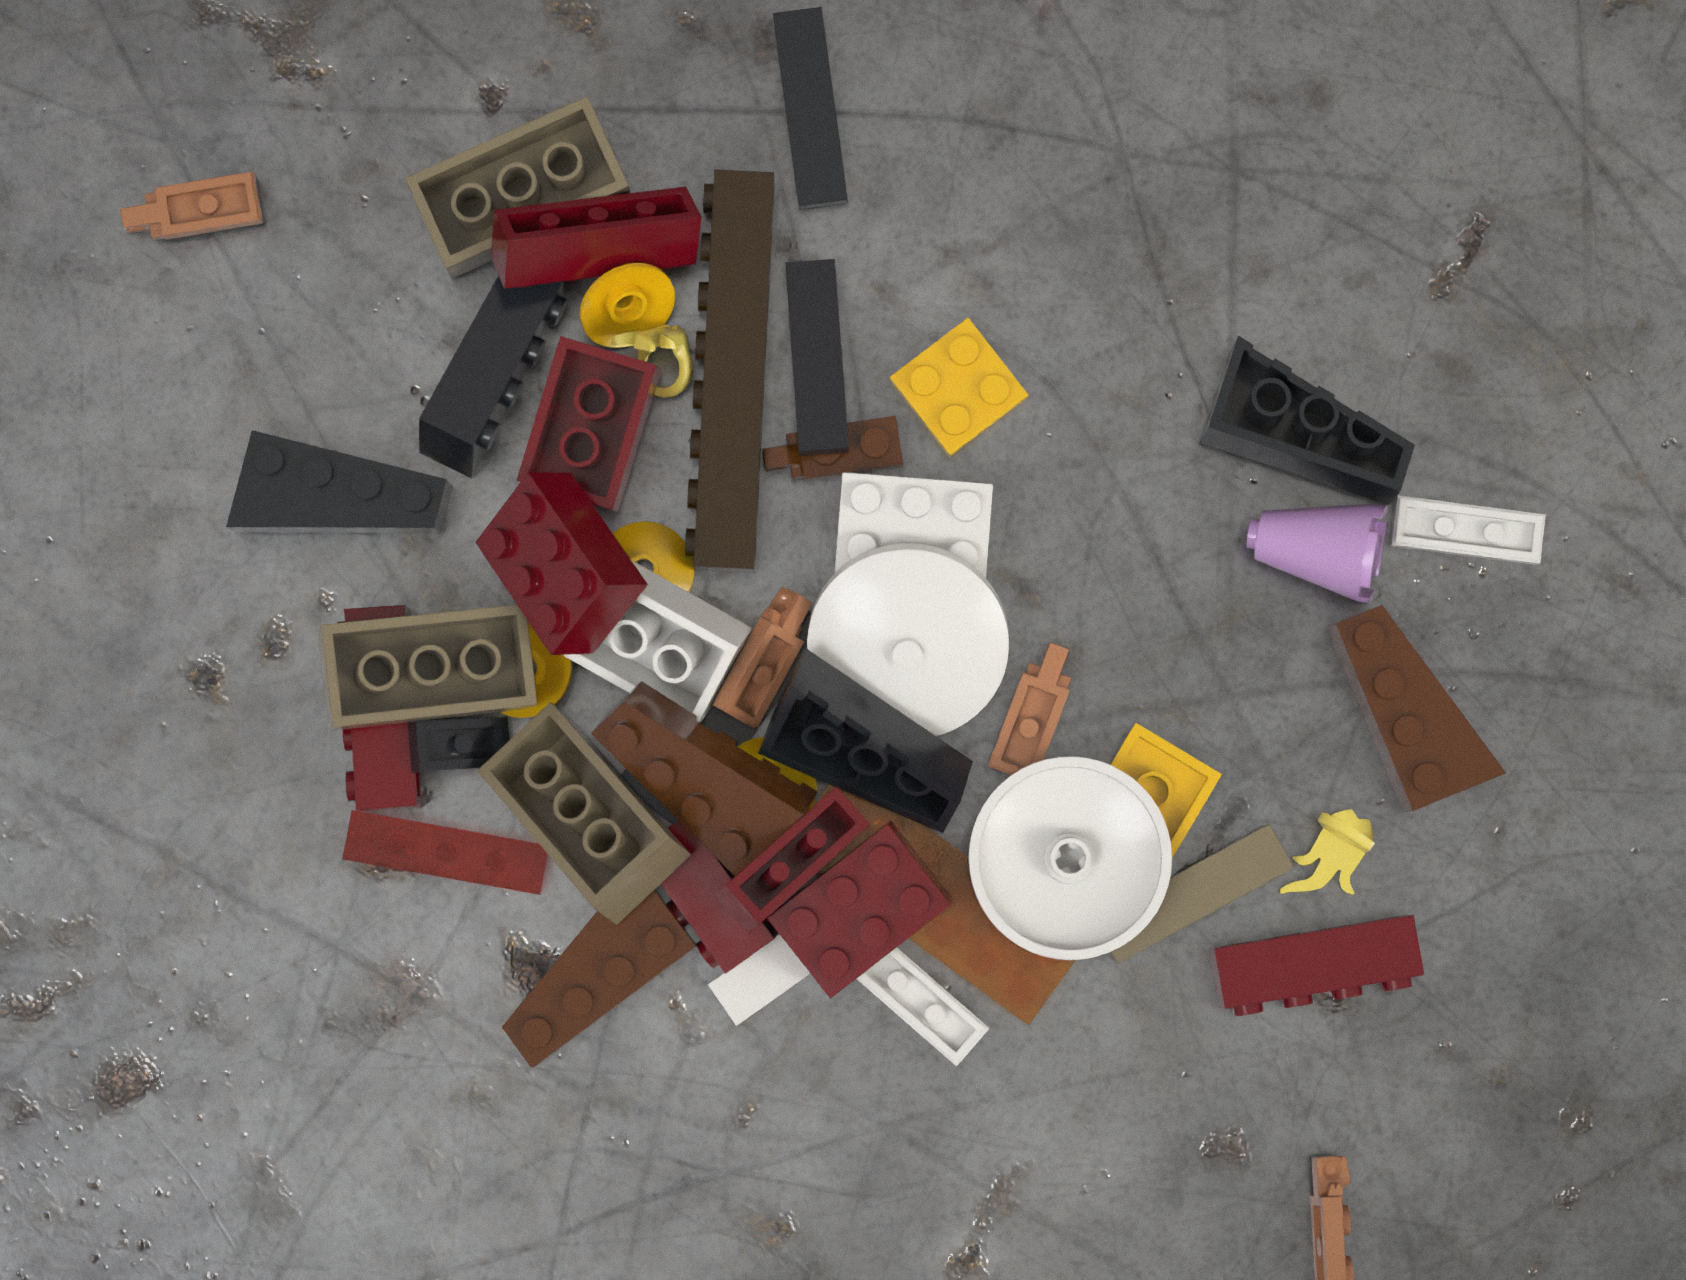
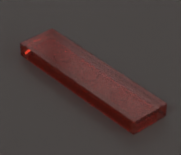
M352 810L342 859L541 895L548 854L539 843Z

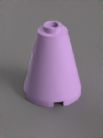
M1379 504L1263 510L1260 520L1251 519L1247 535V548L1255 549L1254 558L1257 561L1359 603L1371 604L1375 590L1370 589L1371 577H1378L1387 525V522L1377 519H1382L1386 515L1388 507Z

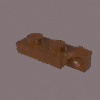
M896 416L848 422L849 453L799 456L797 432L786 434L787 445L762 449L765 471L791 468L792 479L804 478L805 481L842 476L843 472L864 473L903 467Z

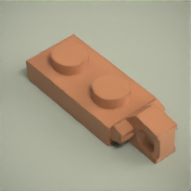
M254 172L154 188L155 192L144 194L146 204L120 208L123 229L127 233L150 231L152 239L164 238L168 240L263 224Z
M781 587L769 607L761 614L762 617L758 619L712 704L713 706L754 729L758 728L804 644V641L799 639L802 631L801 624L813 604L811 601L790 589Z
M1050 642L1041 666L1029 662L1025 673H1022L987 765L988 767L1013 775L1022 768L1044 760L1070 692L1068 686L1071 678L1060 674L1069 649Z
M1312 1157L1314 1194L1310 1195L1315 1280H1354L1352 1259L1350 1256H1345L1344 1235H1349L1351 1231L1349 1208L1347 1205H1342L1343 1190L1351 1181L1346 1157Z

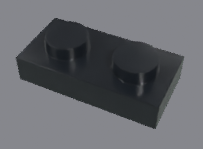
M508 716L409 722L408 735L411 773L481 768L509 741Z

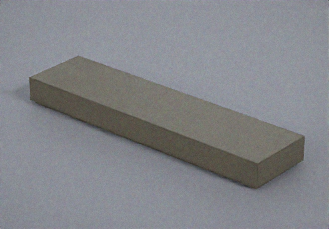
M1267 824L1171 876L1164 900L1150 923L1131 941L1111 951L1116 963L1119 964L1293 869L1294 867L1271 825Z

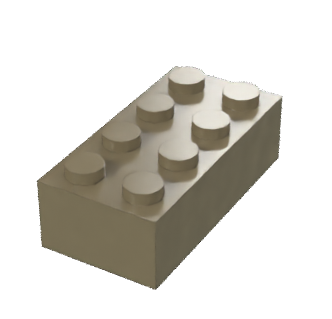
M588 96L405 178L443 264L452 279L492 261L491 244L495 209L631 193L626 178Z
M518 605L325 624L317 629L328 731L530 709L537 705L528 620Z
M552 702L547 704L477 770L591 906L616 925L691 856L688 850L579 726Z

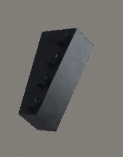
M498 275L419 418L420 454L471 479L473 478L486 450L490 449L499 432L500 422L507 408L511 409L521 392L523 387L521 380L528 366L534 367L543 352L546 340L542 338L549 324L556 326L564 314L568 304V299L563 297L565 281L504 289Z
M1238 336L1229 353L1201 443L1390 505L1401 491L1415 444L1360 410L1355 412L1334 399L1335 395L1321 386L1316 388L1292 373V368L1276 358L1271 360L1253 349V344Z
M252 430L226 527L234 533L441 534L453 486L444 478Z
M807 648L804 649L772 714L758 752L760 755L941 833L945 831L961 802L973 762Z

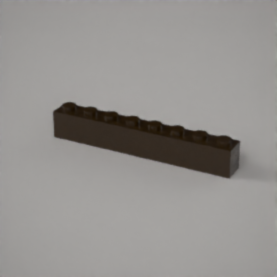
M714 169V184H704L703 213L712 214L711 233L702 232L700 261L709 263V281H699L698 311L707 312L706 331L696 332L695 360L704 361L703 380H694L693 410H702L701 430L692 429L690 441V459H699L698 479H689L687 508L696 509V528H686L685 558L694 559L695 571L755 574L775 190L774 172Z

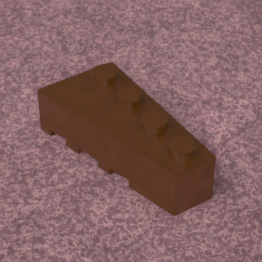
M1383 605L1327 628L1403 813L1417 810L1506 774Z
M641 681L608 712L591 734L736 876L804 815L818 792L803 782L799 786L780 774L781 768L765 758L760 761L737 747L735 739L722 731L717 734L696 721L697 716Z
M656 889L618 925L597 911L505 1022L502 1029L529 1066L533 1068L696 948V943L671 913L667 903Z

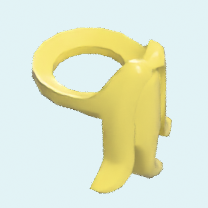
M666 324L656 328L618 334L612 338L611 346H634V349H638L637 359L647 362L651 353L656 351L658 346L660 348L672 349L679 363L678 378L669 387L656 386L654 396L661 398L674 397L686 390L692 380L693 363L690 354V344L684 328L678 325L670 327Z
M1352 809L1339 811L1331 815L1322 812L1318 817V822L1323 829L1311 851L1302 856L1292 857L1301 866L1312 865L1320 858L1319 865L1314 874L1308 879L1294 881L1283 886L1280 889L1281 894L1309 892L1320 889L1327 885L1336 873L1341 870L1339 882L1342 890L1347 894L1354 895L1350 884L1351 875L1365 853L1370 851L1375 844L1373 842L1371 821L1358 819Z

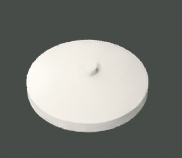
M899 543L878 547L858 555L843 565L828 580L817 597L811 613L807 649L935 736H938L967 723L994 696L1002 681L1008 662L1009 631L1005 611L996 591L983 574L963 558L938 547L925 544Z
M1057 757L1039 761L1020 769L1001 783L989 796L979 812L972 830L968 855L969 873L975 896L982 910L992 924L1006 938L1016 945L1041 956L1063 960H1080L1097 957L1120 948L1136 937L1150 923L1160 908L1169 886L1172 868V849L1169 832L1158 806L1147 791L1132 777L1112 765L1098 760L1083 757Z

